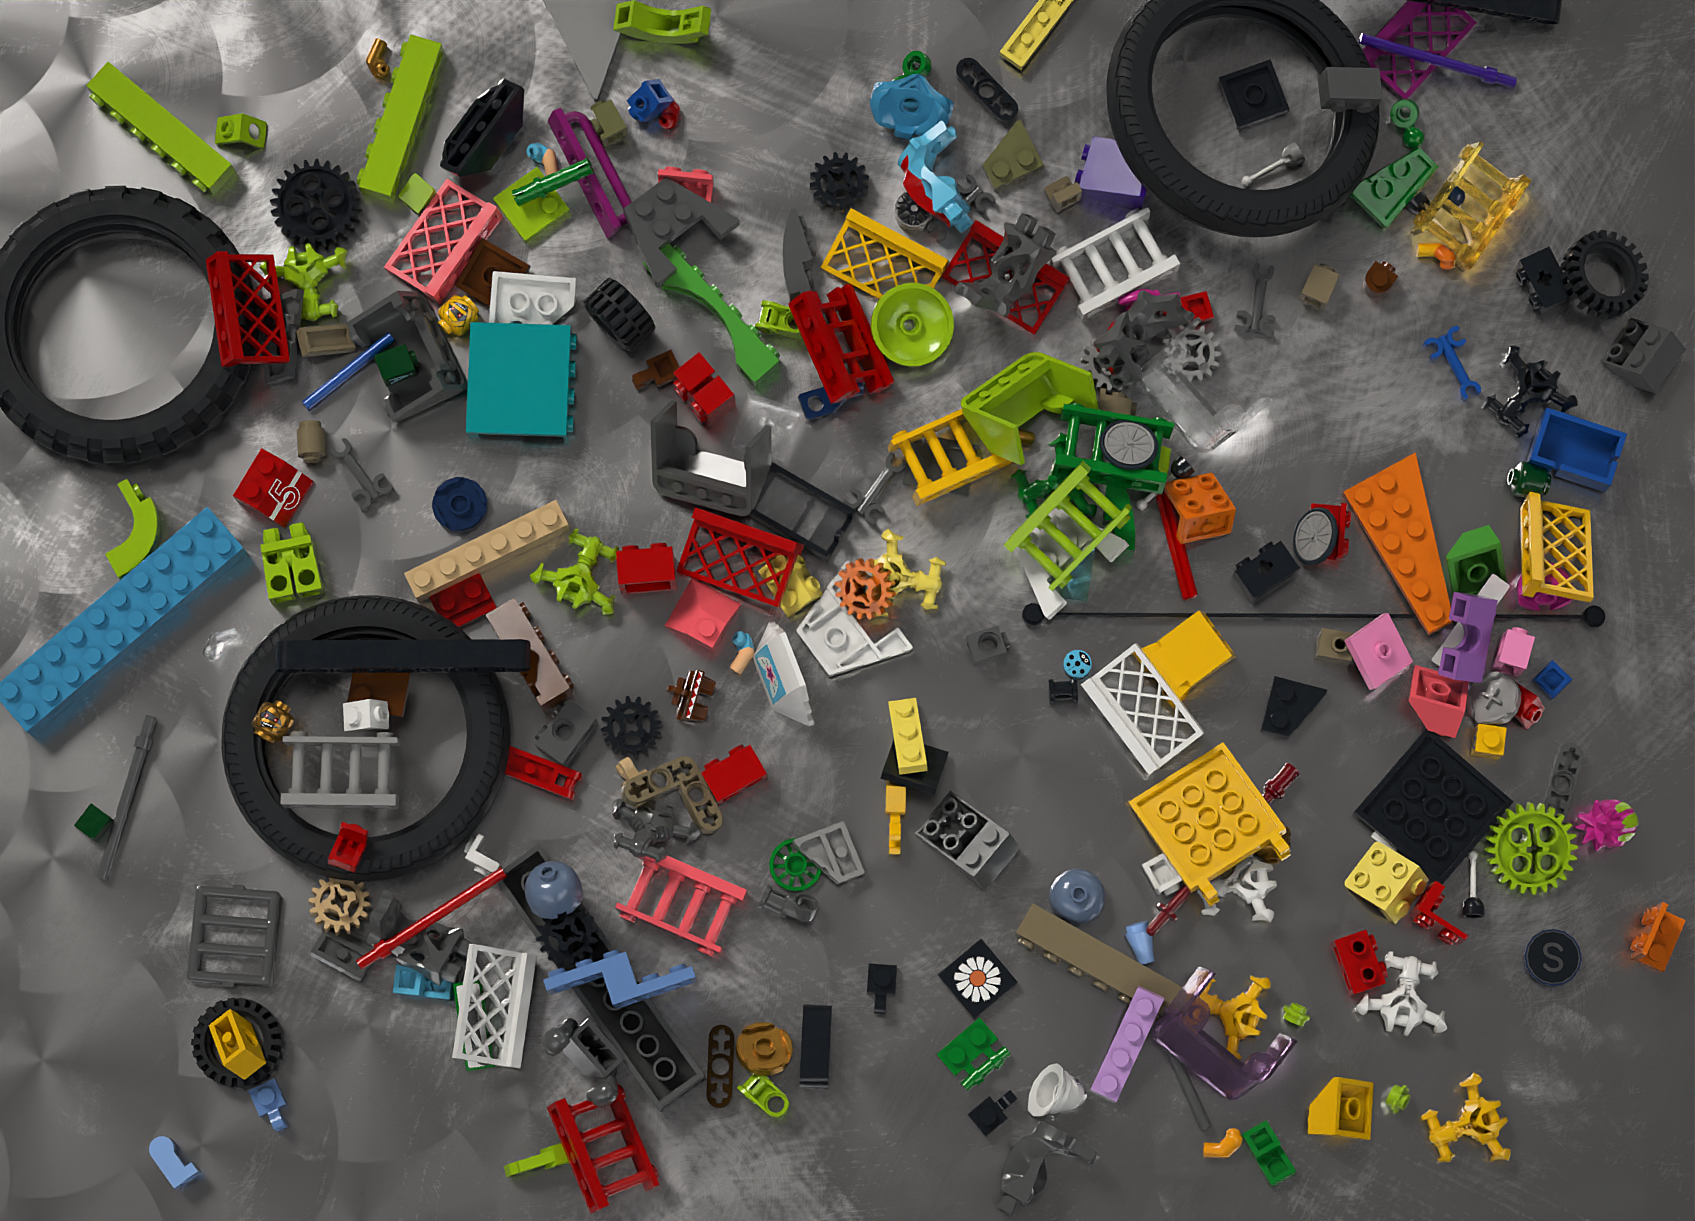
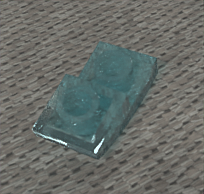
M1095 548L1070 573L1073 578L1063 589L1060 588V595L1063 598L1087 602Z

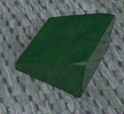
M90 803L74 826L97 842L114 819Z

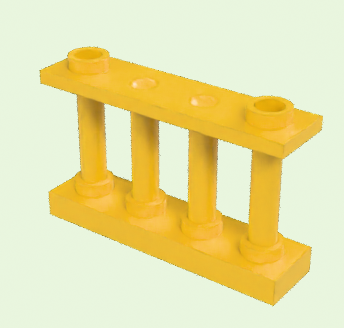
M962 409L913 431L907 432V430H902L892 436L893 440L888 445L890 453L899 448L901 449L918 483L917 489L912 496L916 506L929 502L1014 462L993 453L985 459L977 457L960 421L966 419ZM949 426L967 460V467L958 471L952 467L935 433ZM924 437L943 472L941 474L942 478L934 482L927 478L911 446V443Z

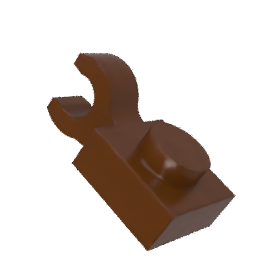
M672 350L646 360L648 369L632 375V382L637 390L652 381H655L657 387L674 381L673 372L679 368V364Z

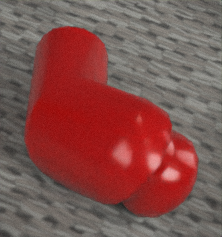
M675 100L659 117L658 121L662 128L672 129L678 123L680 107Z

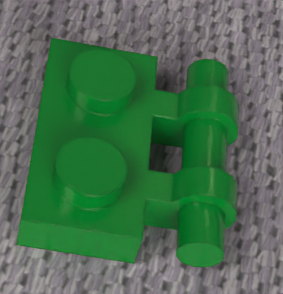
M979 1017L936 1055L954 1077L962 1070L969 1075L961 1082L962 1086L969 1091L975 1085L979 1086L985 1081L984 1077L992 1070L1003 1066V1061L1011 1053L1005 1046L996 1053L991 1049L990 1046L998 1038ZM984 1053L988 1060L975 1069L971 1062Z

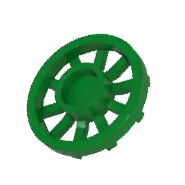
M792 838L781 842L773 850L769 861V868L772 878L780 887L788 891L798 892L813 886L819 879L822 871L818 868L816 875L806 870L807 867L817 866L812 862H807L808 858L805 855H801L799 850L797 853H793L790 844H793L792 841L797 838ZM784 846L787 847L789 852L788 857L779 852ZM775 857H780L785 863L774 864ZM785 868L786 871L777 877L774 869ZM789 874L791 877L789 884L786 885L781 880ZM802 874H806L812 880L805 884ZM795 877L799 878L801 886L792 887Z

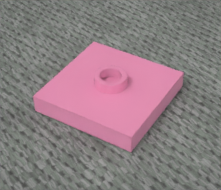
M1389 613L1381 614L1344 640L1369 690L1376 689L1413 662Z

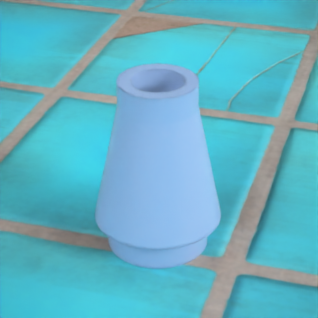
M1148 921L1126 926L1127 933L1125 936L1140 964L1155 961L1153 936L1146 933Z

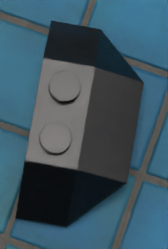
M504 78L498 82L497 86L488 89L477 97L445 140L440 167L458 177L491 170L523 126L524 88Z

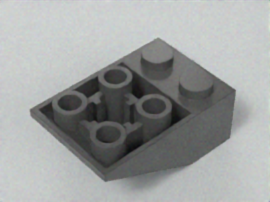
M951 790L915 832L916 836L984 890H986L1021 847L1009 832Z

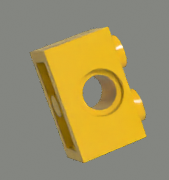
M229 1009L208 1025L224 1067L245 1080L266 1064L251 1022L238 1013Z

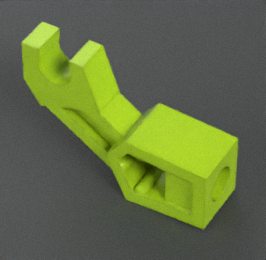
M560 1143L541 1149V1154L507 1164L503 1167L506 1177H510L542 1166L545 1169H551L568 1164L569 1161Z

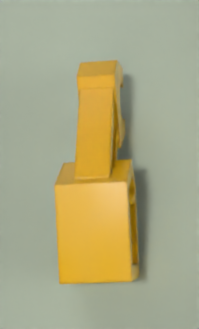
M886 781L885 814L890 815L889 854H900V815H905L906 787Z

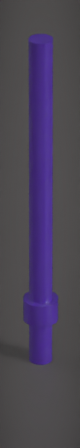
M1361 33L1359 38V44L1480 78L1481 82L1493 85L1497 83L1514 88L1516 85V77L1499 73L1497 69L1492 67H1478Z

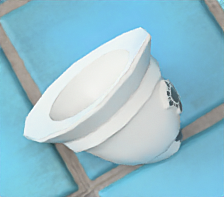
M1058 1063L1051 1064L1033 1082L1028 1098V1111L1033 1117L1056 1114L1057 1112H1070L1085 1102L1087 1092L1078 1078L1069 1075Z

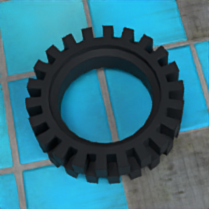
M1600 230L1598 233L1592 231L1579 239L1564 254L1562 259L1565 261L1560 266V270L1565 271L1560 275L1561 281H1569L1563 286L1565 292L1569 290L1574 292L1569 296V299L1573 302L1578 298L1581 301L1577 305L1580 310L1588 306L1586 314L1593 316L1597 312V318L1600 319L1606 316L1608 319H1613L1616 316L1619 317L1639 303L1645 295L1643 293L1648 288L1645 282L1649 280V274L1642 273L1647 269V264H1639L1638 262L1643 258L1641 252L1636 255L1632 252L1636 246L1633 243L1629 246L1624 245L1628 238L1621 236L1616 240L1617 233L1611 231L1607 235V230ZM1602 253L1612 258L1619 265L1624 276V288L1620 295H1604L1589 283L1585 273V260L1589 254Z
M246 998L220 1000L216 1002L215 1006L208 1007L205 1010L206 1013L197 1020L199 1021L197 1027L194 1026V1039H191V1045L194 1048V1051H192L193 1057L196 1058V1064L199 1069L214 1082L234 1088L252 1086L256 1082L263 1081L266 1075H270L274 1071L273 1067L275 1064L278 1065L280 1061L279 1055L283 1051L281 1027L279 1022L276 1021L275 1016L266 1007ZM229 1009H232L240 1016L252 1019L259 1026L263 1035L262 1053L266 1064L245 1080L221 1065L216 1060L212 1051V1034L208 1025Z

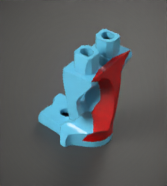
M941 120L922 136L913 137L900 155L897 164L905 173L903 185L916 204L930 215L941 220L949 228L955 226L962 233L974 223L967 215L971 208L967 201L961 197L957 183L952 177L936 176L933 174L936 156L957 138V131L952 126L947 128Z

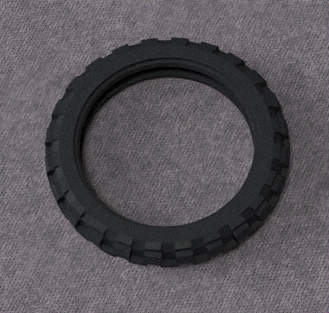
M126 185L105 186L104 189L97 190L85 189L69 194L70 197L58 202L52 201L38 209L37 214L28 221H22L9 234L10 238L0 249V408L23 433L35 442L71 459L76 458L88 463L109 465V463L131 464L144 462L148 458L159 455L162 457L181 449L180 446L190 440H196L211 428L210 425L220 415L226 413L236 400L235 396L240 387L245 384L252 367L251 364H236L232 367L221 366L216 326H214L212 343L204 364L191 383L171 401L158 409L132 418L103 420L81 416L58 406L48 399L35 386L26 370L18 338L19 317L24 298L34 278L50 259L74 242L99 233L133 231L161 238L186 253L201 269L208 285L206 259L217 251H227L228 254L239 253L223 230L209 217H206L185 201L165 195L161 191L144 187L141 189L127 188ZM230 262L231 272L239 278L245 270L237 262ZM248 273L242 282L254 291L252 279ZM239 287L234 290L235 298L243 305L249 296ZM252 300L246 308L258 318V306ZM243 314L238 317L239 325L248 331L253 323ZM258 327L250 334L255 340H258ZM247 341L242 344L244 356H253L256 349Z

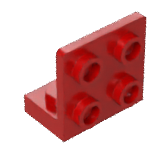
M1435 880L1426 887L1410 915L1414 917L1413 922L1425 930L1431 928L1439 933L1437 938L1449 946H1452L1453 943L1459 945L1466 941L1468 935L1433 913L1434 909L1437 910L1445 898L1441 894L1445 886Z

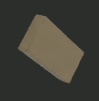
M347 324L302 327L296 330L302 357L351 353L355 351L356 346L349 336L350 331Z

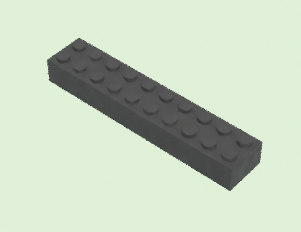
M540 843L503 868L507 877L498 882V885L536 938L542 936V932L536 929L537 926H544L545 922L531 911L526 901L525 882L529 873L536 866L543 862L552 861ZM582 902L577 907V912L585 908ZM588 911L585 918L591 917ZM565 916L555 920L552 925L557 926L564 922ZM577 918L576 927L578 931L586 933L585 925ZM594 921L590 926L598 927L599 931L592 934V937L598 939V943H591L589 946L594 951L593 954L585 952L583 955L585 960L592 958V961L597 962L604 959L603 954L615 949ZM567 928L566 932H556L564 938V942H567L570 937H577L571 932V928ZM548 936L551 946L558 951L559 943L557 939ZM578 943L571 947L570 953L579 950L583 944ZM555 957L552 961L558 969L564 968L566 971L576 969L575 964L581 960L575 958L574 966H571L568 960H565L564 964L560 966L558 964V957ZM604 977L572 988L607 1039L624 1057V1063L659 1111L706 1078L650 998L615 1009Z

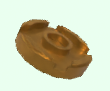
M756 1022L743 1029L742 1033L738 1036L735 1046L736 1057L741 1066L749 1072L760 1076H772L782 1072L789 1065L793 1053L792 1040L782 1028L780 1030L774 1027L775 1024L769 1022Z

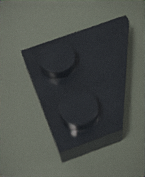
M1274 676L1260 731L1288 738L1326 695L1327 689Z

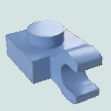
M275 1078L248 1090L260 1117L268 1115L273 1129L277 1132L287 1128V1124L280 1111V1108L287 1106V1103Z

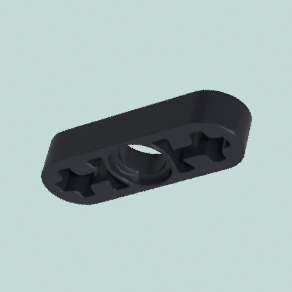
M964 58L960 60L956 67L957 80L997 122L1001 124L1012 123L1018 115L1017 102L975 59ZM963 67L967 69L974 68L973 75L978 80L975 87L972 86L974 79L969 74L963 76ZM982 85H991L995 90L994 95L989 98L981 96L979 89ZM999 95L1002 96L999 102L1003 107L1011 106V115L1006 113L1000 114L1001 107L995 102Z

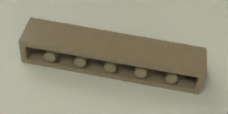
M1033 903L1015 936L1019 937V944L1030 950H1033L1034 947L1042 950L1044 958L1055 964H1058L1059 961L1067 964L1069 972L1080 978H1083L1084 975L1094 980L1092 984L1105 992H1108L1109 989L1119 994L1117 998L1127 1005H1130L1138 986L1164 997L1155 1020H1158L1159 1017L1163 1019L1167 1017L1182 989L1178 984Z

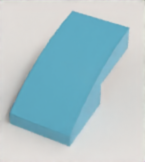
M396 964L392 993L454 1000V983L443 980L439 986L418 971Z

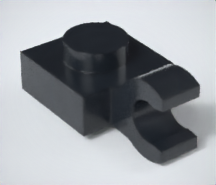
M869 963L867 993L875 994L874 1014H885L886 996L895 995L897 965Z
M1011 1090L996 1102L989 1096L973 1109L968 1116L982 1133L987 1136L1008 1119L1003 1111L1018 1098Z

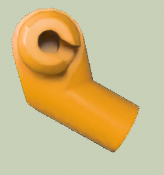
M1231 1128L1226 1131V1137L1220 1143L1204 1142L1203 1157H1230L1242 1144L1241 1132L1236 1128Z

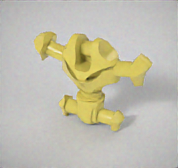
M889 528L882 533L881 538L886 541L887 553L874 559V565L882 562L884 563L883 572L891 570L892 573L888 576L889 581H896V584L890 586V590L895 591L896 595L907 587L915 589V592L926 590L924 601L920 605L926 611L937 609L939 605H934L936 593L942 588L940 572L942 565L946 566V561L939 559L937 556L928 559L931 563L929 575L924 574L920 570L916 573L910 572V569L907 568L902 559V554H898V540H903L904 536L893 533ZM886 612L880 615L884 617H889L888 613Z

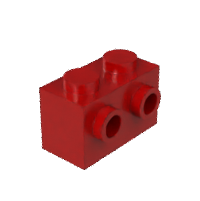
M741 744L728 752L730 756L720 761L716 758L704 765L705 770L701 772V775L718 805L768 777L751 745L744 747Z
M1367 929L1331 942L1350 997L1386 984L1384 979L1388 977L1386 967L1383 961L1378 962L1375 954L1378 946L1373 934L1368 935Z

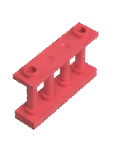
M667 855L664 860L655 863L656 859L647 856L639 858L643 860L642 865L644 867L627 906L617 902L615 908L620 912L619 917L635 923L636 919L687 940L698 945L697 951L713 957L714 953L721 955L723 949L715 945L732 904L735 905L737 901L743 903L748 893L747 890ZM660 867L669 871L668 876L670 878L653 917L637 911L654 871H658ZM686 878L695 882L694 887L696 889L679 928L664 923L663 920L680 882H684ZM711 890L721 893L720 899L722 901L704 940L690 934L689 931L706 893L709 894Z

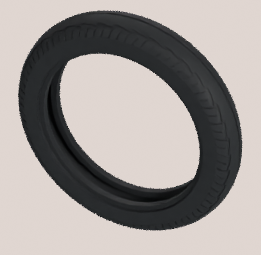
M1147 0L1128 20L1114 46L1106 79V104L1116 144L1130 170L1152 196L1180 217L1198 226L1218 233L1239 237H1272L1301 230L1325 218L1347 200L1363 179L1373 157L1379 133V104L1374 110L1366 113L1350 109L1342 112H1333V132L1329 150L1322 165L1313 174L1289 186L1269 190H1252L1231 186L1215 180L1189 163L1173 146L1164 132L1156 113L1152 93L1154 64L1162 44L1182 28L1213 18L1245 19L1274 29L1294 42L1310 58L1320 74L1326 67L1370 68L1367 58L1354 35L1330 8L1320 0Z
M358 595L332 599L302 610L282 622L255 647L244 662L230 690L223 716L221 749L224 771L235 803L247 823L269 847L285 859L308 871L340 880L378 881L396 878L421 870L448 855L472 834L488 813L503 782L510 749L509 714L504 693L496 673H446L460 695L466 718V749L459 773L446 796L426 816L396 832L368 837L367 847L355 873L328 864V857L338 837L337 834L327 832L308 823L291 808H284L281 805V795L272 779L268 766L266 741L253 733L255 728L252 726V720L261 705L265 702L274 704L281 688L293 674L276 671V643L278 641L471 639L462 629L439 613L417 603L388 596Z

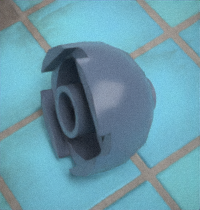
M560 861L541 863L529 873L525 882L526 901L531 911L541 918L555 919L558 918L557 914H562L565 911L568 915L580 905L583 898L580 878L572 867Z
M1075 868L1064 871L1056 877L1050 887L1048 900L1052 912L1058 918L1071 925L1080 926L1090 923L1099 916L1104 907L1106 895L1103 884L1096 875L1087 870Z

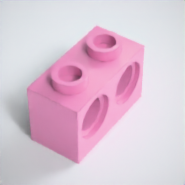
M1512 627V630L1507 629L1498 640L1490 670L1518 678L1527 669L1535 637L1528 635L1529 631L1522 628Z

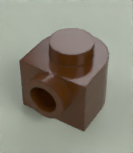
M1375 261L1363 280L1365 293L1372 298L1385 296L1398 278V275L1395 274L1396 269L1386 261H1382L1381 264Z

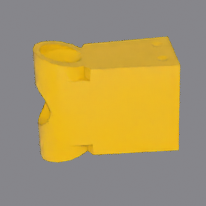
M1198 610L1156 643L1141 648L1181 701L1186 698L1195 686L1236 657V654L1211 620L1201 610ZM1134 652V653H1133V656H1134L1135 659L1138 661V663L1141 665V659H1140V658L1138 657V655ZM1145 666V671L1151 673ZM1162 689V695L1168 696ZM1165 699L1174 710L1176 705L1173 701Z

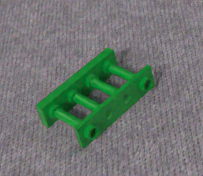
M1078 403L1063 405L1060 420L1069 422L1065 451L1062 455L1056 454L1052 476L1067 478L1084 461L1091 467L1087 476L1090 477L1089 481L1092 483L1156 494L1163 493L1167 473L1160 472L1158 467L1162 439H1170L1174 428L1173 422H1168L1160 417L1150 419L1086 408ZM1119 420L1139 422L1146 425L1153 431L1158 441L1156 458L1147 468L1138 470H1125L1111 463H1106L1103 460V454L1100 449V437L1104 429L1111 423ZM1080 424L1096 426L1091 459L1078 458L1075 455Z

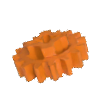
M863 558L855 560V564L853 562L846 564L847 570H842L838 573L843 579L835 582V585L841 588V591L835 594L836 597L843 598L840 607L847 605L849 607L848 615L857 612V619L865 618L866 615L868 619H873L876 617V614L879 616L886 612L884 607L888 608L893 604L888 598L896 596V592L890 590V586L896 584V581H889L888 576L892 573L891 570L883 572L884 563L881 562L874 565V558L867 559L866 562H864ZM865 571H868L874 574L875 576H870ZM865 584L868 586L866 593L863 591ZM857 601L863 602L865 606L858 604Z

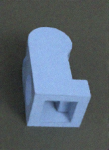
M159 1136L150 1143L149 1153L174 1189L179 1190L201 1173L195 1163L191 1162L186 1165L178 1154V1147L173 1139Z

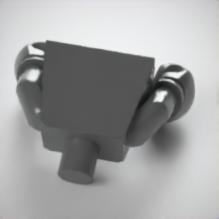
M568 1018L560 1025L548 1030L542 1040L546 1054L555 1056L563 1051L582 1074L601 1078L591 1090L586 1092L587 1100L593 1102L599 1108L612 1104L618 1095L615 1078L617 1074L616 1066L624 1059L621 1053L590 1018H587L579 1025L573 1018Z

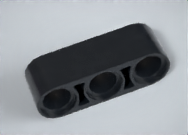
M803 1004L799 1087L828 1088L832 1005Z

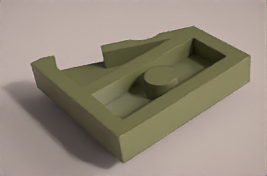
M1021 119L1016 121L982 164V168L994 191L1044 168V164Z

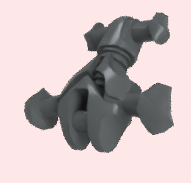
M622 798L616 799L613 802L614 812L612 815L614 819L617 820L620 817L628 819L630 827L635 831L634 839L624 837L623 833L616 834L614 836V848L618 849V847L627 849L637 858L647 856L656 859L655 863H658L666 858V851L662 846L660 849L653 847L656 842L671 839L672 836L687 838V844L698 838L700 829L693 822H690L689 827L676 825L673 807L667 805L663 813L655 811L656 801L649 800L636 811L627 807Z

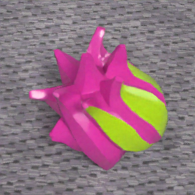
M1617 799L1602 800L1600 802L1595 800L1593 808L1587 814H1578V817L1584 823L1575 826V828L1586 833L1582 844H1586L1591 840L1594 850L1599 851L1603 847L1616 848L1623 846L1626 841H1629L1635 835L1639 821L1632 807L1625 802Z

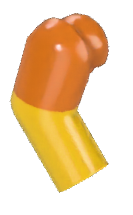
M1417 243V257H1436L1440 260L1439 265L1441 269L1450 270L1454 267L1455 254L1443 244Z

